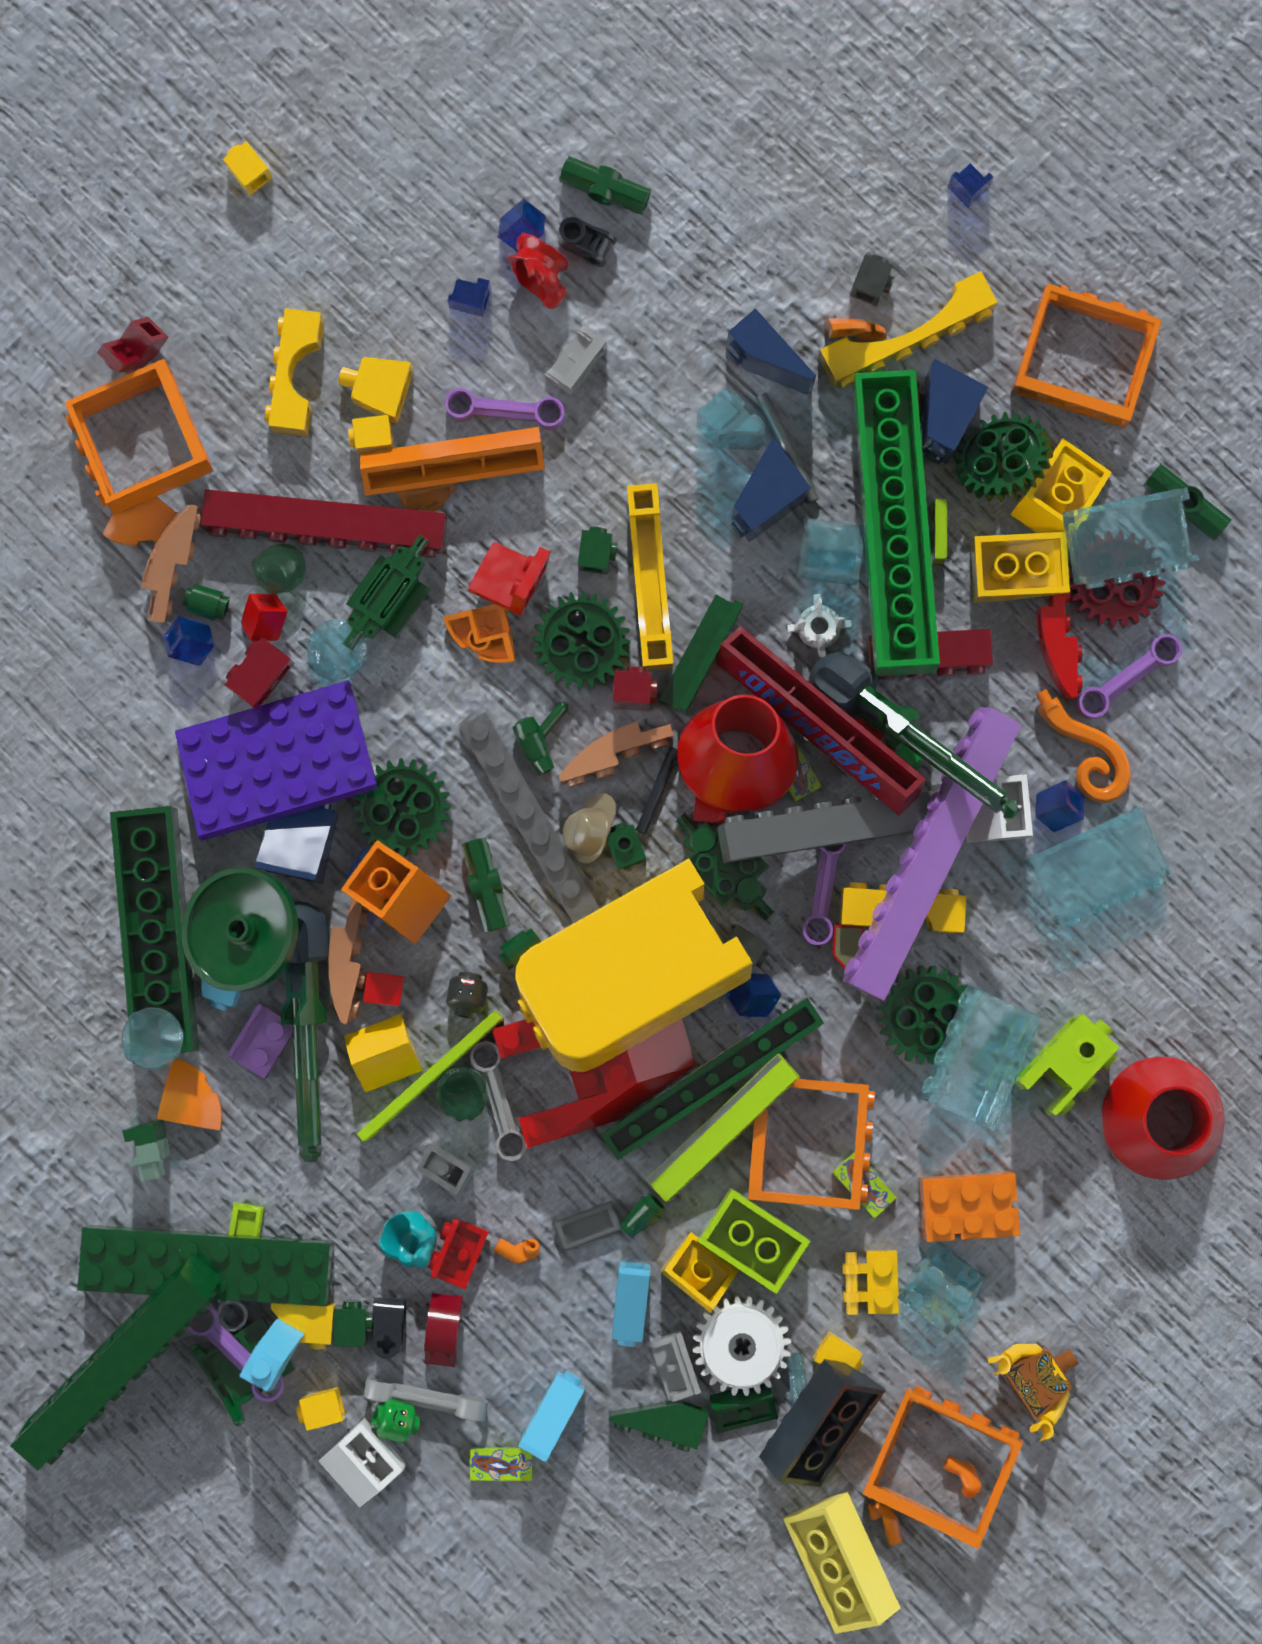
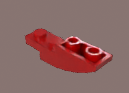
M1070 593L1048 596V606H1041L1036 611L1039 643L1045 664L1057 689L1066 701H1073L1078 697V693L1082 692L1083 686L1082 675H1078V663L1082 662L1083 656L1082 645H1078V637H1065V633L1070 632V615H1065V603L1070 602Z

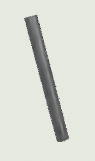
M763 393L757 396L756 399L780 447L811 487L807 498L808 504L818 501L817 492L768 394Z

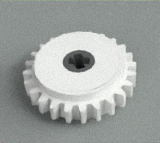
M735 1295L734 1303H729L725 1297L723 1298L724 1306L719 1308L716 1305L712 1315L708 1312L703 1313L704 1318L707 1320L705 1324L701 1322L696 1324L697 1328L701 1330V1334H693V1339L700 1342V1345L694 1346L693 1352L701 1353V1356L695 1359L696 1365H705L701 1370L702 1376L710 1373L712 1376L710 1377L709 1384L713 1385L719 1381L721 1392L729 1386L734 1396L738 1389H743L744 1395L748 1396L749 1388L754 1387L757 1393H761L760 1384L764 1383L770 1388L772 1385L769 1378L773 1376L780 1379L781 1377L777 1371L778 1367L787 1368V1364L782 1360V1357L790 1356V1351L784 1349V1345L790 1344L791 1340L790 1338L783 1337L782 1334L786 1333L788 1328L787 1326L779 1327L778 1324L782 1321V1316H772L774 1311L772 1305L766 1310L763 1309L764 1301L762 1299L755 1305L752 1304V1297L749 1295L745 1302H741L739 1295ZM739 1338H742L743 1342L745 1338L748 1339L749 1342L746 1344L748 1350L742 1352L741 1349L738 1352L734 1349L737 1347L735 1341Z

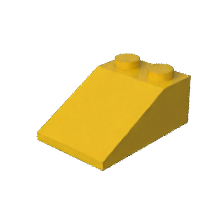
M1062 438L1052 452L1053 458L1048 459L1051 468L1043 469L1046 477L1044 479L1035 478L1037 487L1034 488L1029 485L1027 494L1022 495L1010 515L1036 533L1066 532L1068 540L1078 528L1112 472Z
M1066 532L975 536L971 542L974 603L1011 601L1070 593Z

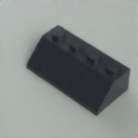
M824 1359L816 1368L806 1387L800 1392L792 1408L783 1417L773 1436L767 1441L759 1458L778 1482L820 1487L886 1390L845 1362Z

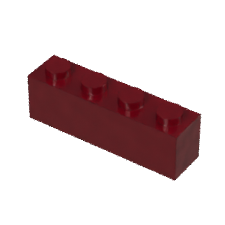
M991 629L937 632L940 665L936 671L937 677L954 676L955 671L966 670L967 675L985 674V669H990L993 665ZM869 635L866 640L868 667L874 671L872 636ZM910 674L906 676L909 679L923 678L925 674ZM894 675L877 676V680H891L895 678Z

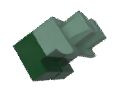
M164 1120L134 1125L122 1130L124 1141H134L137 1156L131 1160L130 1167L138 1165L141 1182L166 1175L164 1158L171 1154Z

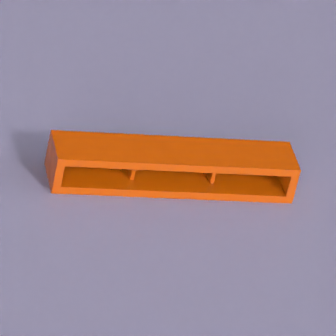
M539 427L360 453V471L365 496L545 470Z

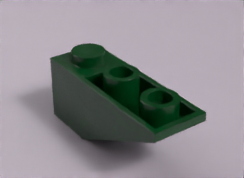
M678 1400L610 1411L608 1421L614 1422L612 1427L618 1430L630 1432L632 1428L643 1432L642 1437L648 1440L660 1442L662 1438L673 1442L672 1447L689 1452L690 1448L698 1450L709 1412L706 1408Z

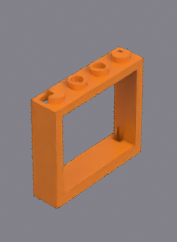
M1046 284L1041 294L1011 393L1126 428L1131 421L1162 319L1149 315L1148 311L1145 310L1136 312L1126 309V305L1120 302L1110 301L1107 303L1098 300L1096 295L1088 292L1079 294L1069 291V288L1063 284L1061 287ZM1049 304L1145 334L1123 406L1026 376Z
M165 359L65 402L69 412L66 415V421L71 431L76 430L79 437L75 440L76 446L82 457L86 455L89 464L85 465L87 473L92 482L97 481L100 489L95 491L96 495L100 499L102 507L108 506L114 515L214 472L175 377ZM162 385L193 459L115 493L85 418Z
M798 1079L789 1088L859 1094L851 1199L763 1191L769 1106L754 1121L748 1200L860 1210L861 1203H867L868 1185L862 1184L863 1172H869L871 1154L865 1153V1142L872 1141L873 1122H867L868 1110H874L875 1091H869L870 1085Z
M917 1385L914 1390L908 1388L868 1479L863 1495L979 1549L1024 1441L1018 1438L1019 1432L1003 1425L1000 1430L989 1425L991 1419L973 1412L972 1416L961 1412L962 1406L953 1401L944 1399L943 1403L931 1398L933 1393ZM913 1401L1011 1446L977 1529H973L879 1484Z

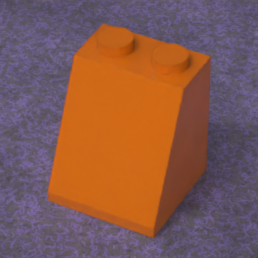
M378 840L341 888L342 892L415 945L452 896L421 869Z

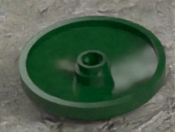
M246 867L225 869L206 879L190 898L182 921L183 948L192 969L206 983L226 991H252L270 983L287 966L293 955L298 938L297 911L289 892L273 876L263 871Z

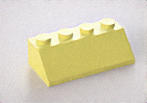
M848 1492L826 1497L783 1518L835 1634L879 1626L900 1609L899 1603Z

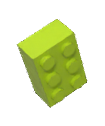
M733 1188L729 1189L697 1239L698 1243L776 1294L811 1242L807 1237L751 1200H748V1198Z

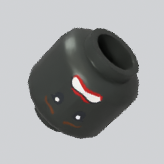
M459 972L458 976L452 977L449 981L446 1005L455 1011V1016L471 1019L473 1014L481 1013L485 1008L488 993L487 983L482 980V976L479 974Z

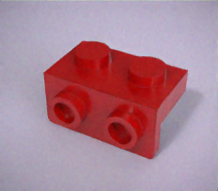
M457 1217L453 1219L452 1223L446 1221L439 1238L444 1240L440 1252L434 1250L430 1264L427 1267L432 1269L430 1277L433 1279L438 1278L466 1289L489 1230Z

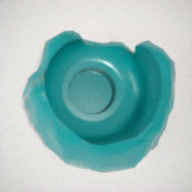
M405 1210L395 1214L385 1222L378 1247L388 1258L401 1262L405 1267L425 1268L430 1264V1257L436 1247V1231L420 1212Z

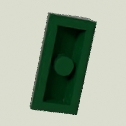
M764 1383L760 1384L761 1393H757L754 1387L749 1388L748 1396L744 1395L743 1389H738L735 1396L732 1395L731 1390L710 1395L718 1433L778 1419L771 1387H767Z

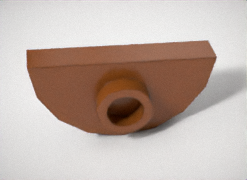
M455 483L396 491V494L401 504L405 505L408 509L434 512L444 506L443 503L449 499L451 493L455 490Z

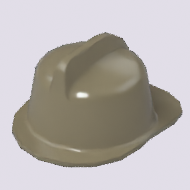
M598 793L592 796L581 810L568 817L563 826L562 835L565 847L571 849L576 860L581 863H592L598 859L603 852L616 815V803L613 797L606 793Z

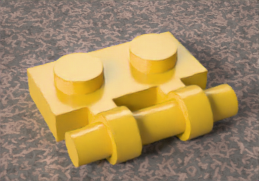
M897 1250L866 1251V1263H857V1251H845V1264H842V1274H845L846 1292H843V1302H846V1314H859L858 1302H867L868 1314H899ZM858 1274H866V1291H858Z

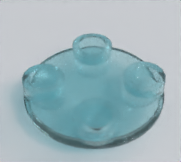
M327 621L319 625L309 638L307 645L309 662L315 671L325 678L334 680L345 679L357 673L365 665L367 657L365 637L362 636L353 651L342 644L352 631L347 621Z
M145 1008L132 1013L122 1031L123 1054L128 1061L142 1069L157 1070L168 1066L176 1059L182 1048L183 1033L178 1020L171 1013L160 1008Z

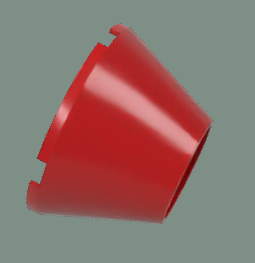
M736 695L699 711L684 727L677 748L679 771L687 787L704 803L726 812L734 813V810H752V812L773 805L790 789L798 769L799 754L792 732L770 704L752 695ZM727 731H745L757 737L765 749L756 753H739L725 746L718 736Z
M1172 1057L1146 1058L1125 1068L1110 1084L1101 1110L1103 1134L1114 1156L1131 1171L1152 1179H1178L1197 1171L1214 1155L1224 1132V1107L1213 1082L1196 1066ZM1173 1089L1182 1094L1188 1101L1192 1110L1193 1122L1188 1136L1180 1144L1164 1149L1150 1136L1146 1118L1149 1106L1153 1100L1161 1093Z

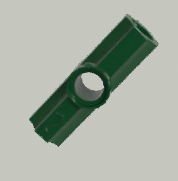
M570 156L565 160L559 177L560 183L587 193L592 200L607 206L615 204L640 215L645 211L651 195L650 188L623 178V175L613 168L603 165L598 168Z
M1162 464L1155 469L1143 484L1144 487L1169 505L1175 516L1186 519L1213 541L1219 537L1232 520L1205 499L1199 488L1189 486ZM1182 496L1192 499L1194 504L1192 509L1182 505Z
M486 837L461 844L469 873L467 876L473 900L477 902L485 933L510 926L502 894H504L497 868H494L492 854Z

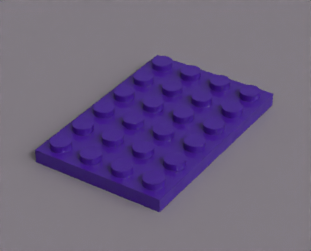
M350 680L260 706L257 710L251 708L175 731L197 835L201 841L378 789Z

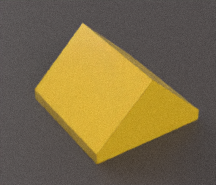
M402 1014L344 1035L351 1065L365 1093L423 1071Z
M690 1232L661 1268V1273L711 1313L739 1270L698 1243V1237Z

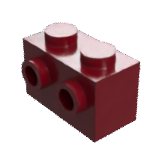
M263 637L258 642L255 640L248 646L244 653L247 657L240 665L235 664L226 675L228 681L224 684L256 710L263 705L295 664L288 656Z
M627 667V671H615L613 709L650 711V703L656 704L657 681H651L652 673H646V668Z

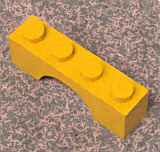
M285 308L284 318L279 317L277 334L281 336L280 346H275L273 354V364L277 365L276 375H271L269 382V393L273 394L272 403L267 405L265 410V423H269L268 426L273 433L304 437L309 435L312 407L307 399L300 396L294 390L292 379L298 362L307 354L321 349L324 319L321 312Z
M849 882V888L844 887L841 889L839 925L870 927L874 920L872 919V914L875 907L883 902L887 894V885L881 884L879 885V890L867 889V883ZM940 889V894H937L925 918L930 932L964 933L966 896L959 895V890Z

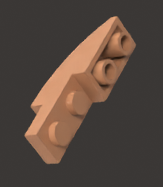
M185 505L172 518L161 533L149 556L140 587L152 590L147 620L164 623L165 617L169 618L171 615L172 600H169L170 589L175 588L178 571L174 570L175 564L187 566L188 560L191 561L194 556L195 543L191 542L193 530L197 531L200 523V513H197L198 506Z
M638 721L605 734L582 750L558 776L561 785L567 783L568 788L586 783L584 779L593 775H596L597 779L609 777L615 774L614 769L619 768L616 756L622 754L623 759L639 755V749L651 746L652 750L668 746V740H672L674 737L671 725L668 724L641 732Z
M353 899L351 900L345 929L332 926L328 955L331 995L339 1020L344 1024H350L351 1019H357L360 1002L356 1001L358 990H363L365 987L367 972L363 971L364 965L354 963L353 959L354 956L359 957L363 939H359L361 926H367L370 912Z

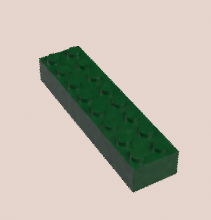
M173 806L110 812L131 1058L199 1051L192 967L187 960L182 943V921L186 910V896L178 809Z
M102 1225L82 1227L78 1291L151 1295L194 1253L220 1277L215 1287L218 1292L212 1299L327 1306L330 1303L334 1240L229 1235L226 1233Z
M192 1253L25 1421L10 1447L37 1471L46 1463L50 1466L54 1464L64 1452L62 1449L69 1442L72 1445L85 1431L83 1428L88 1422L94 1423L106 1410L104 1407L110 1400L115 1402L125 1392L131 1379L136 1381L146 1371L150 1360L153 1357L157 1360L169 1347L168 1343L174 1336L179 1338L191 1325L189 1323L195 1315L200 1317L210 1307L212 1298L218 1292L215 1287L220 1277Z

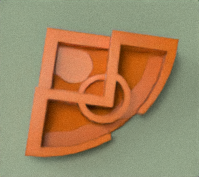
M833 318L826 319L824 323L826 335H830V338L856 335L857 342L887 339L886 329L869 321Z
M154 497L116 515L113 514L105 527L103 536L115 543L132 547H139L140 544L138 542L153 540L156 543L165 527L177 513L161 499Z
M492 604L443 617L448 632L462 649L467 647L478 654L479 659L495 663L516 661L507 609Z
M173 1058L157 1119L221 1131L222 1107L217 1092L213 1093L206 1082L207 1076L202 1071L186 1061Z

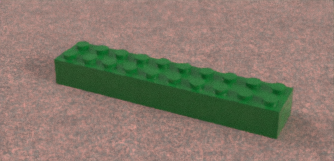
M916 370L855 373L852 390L874 675L893 676L936 673L940 660Z

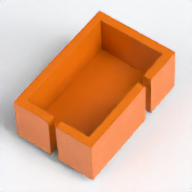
M1006 1171L918 1177L923 1239L926 1242L955 1240V1234L961 1240L1020 1236L1018 1207L1012 1205V1202H1018L1015 1173Z

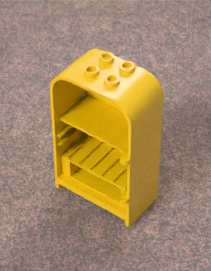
M690 859L683 861L536 944L521 956L516 966L515 980L521 997L517 1001L520 1006L519 1008L527 1023L533 1021L535 1024L533 1029L542 1049L549 1048L551 1054L561 1066L571 1071L579 1072L594 1069L751 979L753 963L738 938L735 937L722 944L699 906L698 902L704 900V882Z

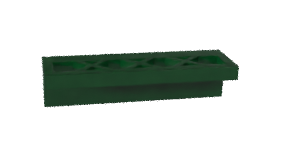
M715 595L664 689L659 702L683 715L687 714L718 656L721 643L727 639L742 611V603L736 600L734 603H731Z

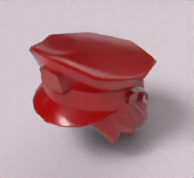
M522 232L517 238L516 248L519 251L516 255L509 256L507 260L512 264L513 273L518 283L536 295L546 308L554 309L563 302L567 294L566 288L560 284L557 276L559 272L568 270V261L554 247L544 243L534 235Z

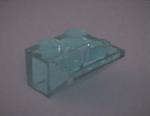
M724 388L698 412L696 427L716 448L760 450L764 446L766 436L764 428L766 425L756 414L750 415L743 408L745 403L737 393L732 392L730 394Z
M804 518L796 578L856 586L859 581L863 553V526Z
M937 1241L932 1243L911 1272L897 1298L948 1335L967 1316L986 1276Z

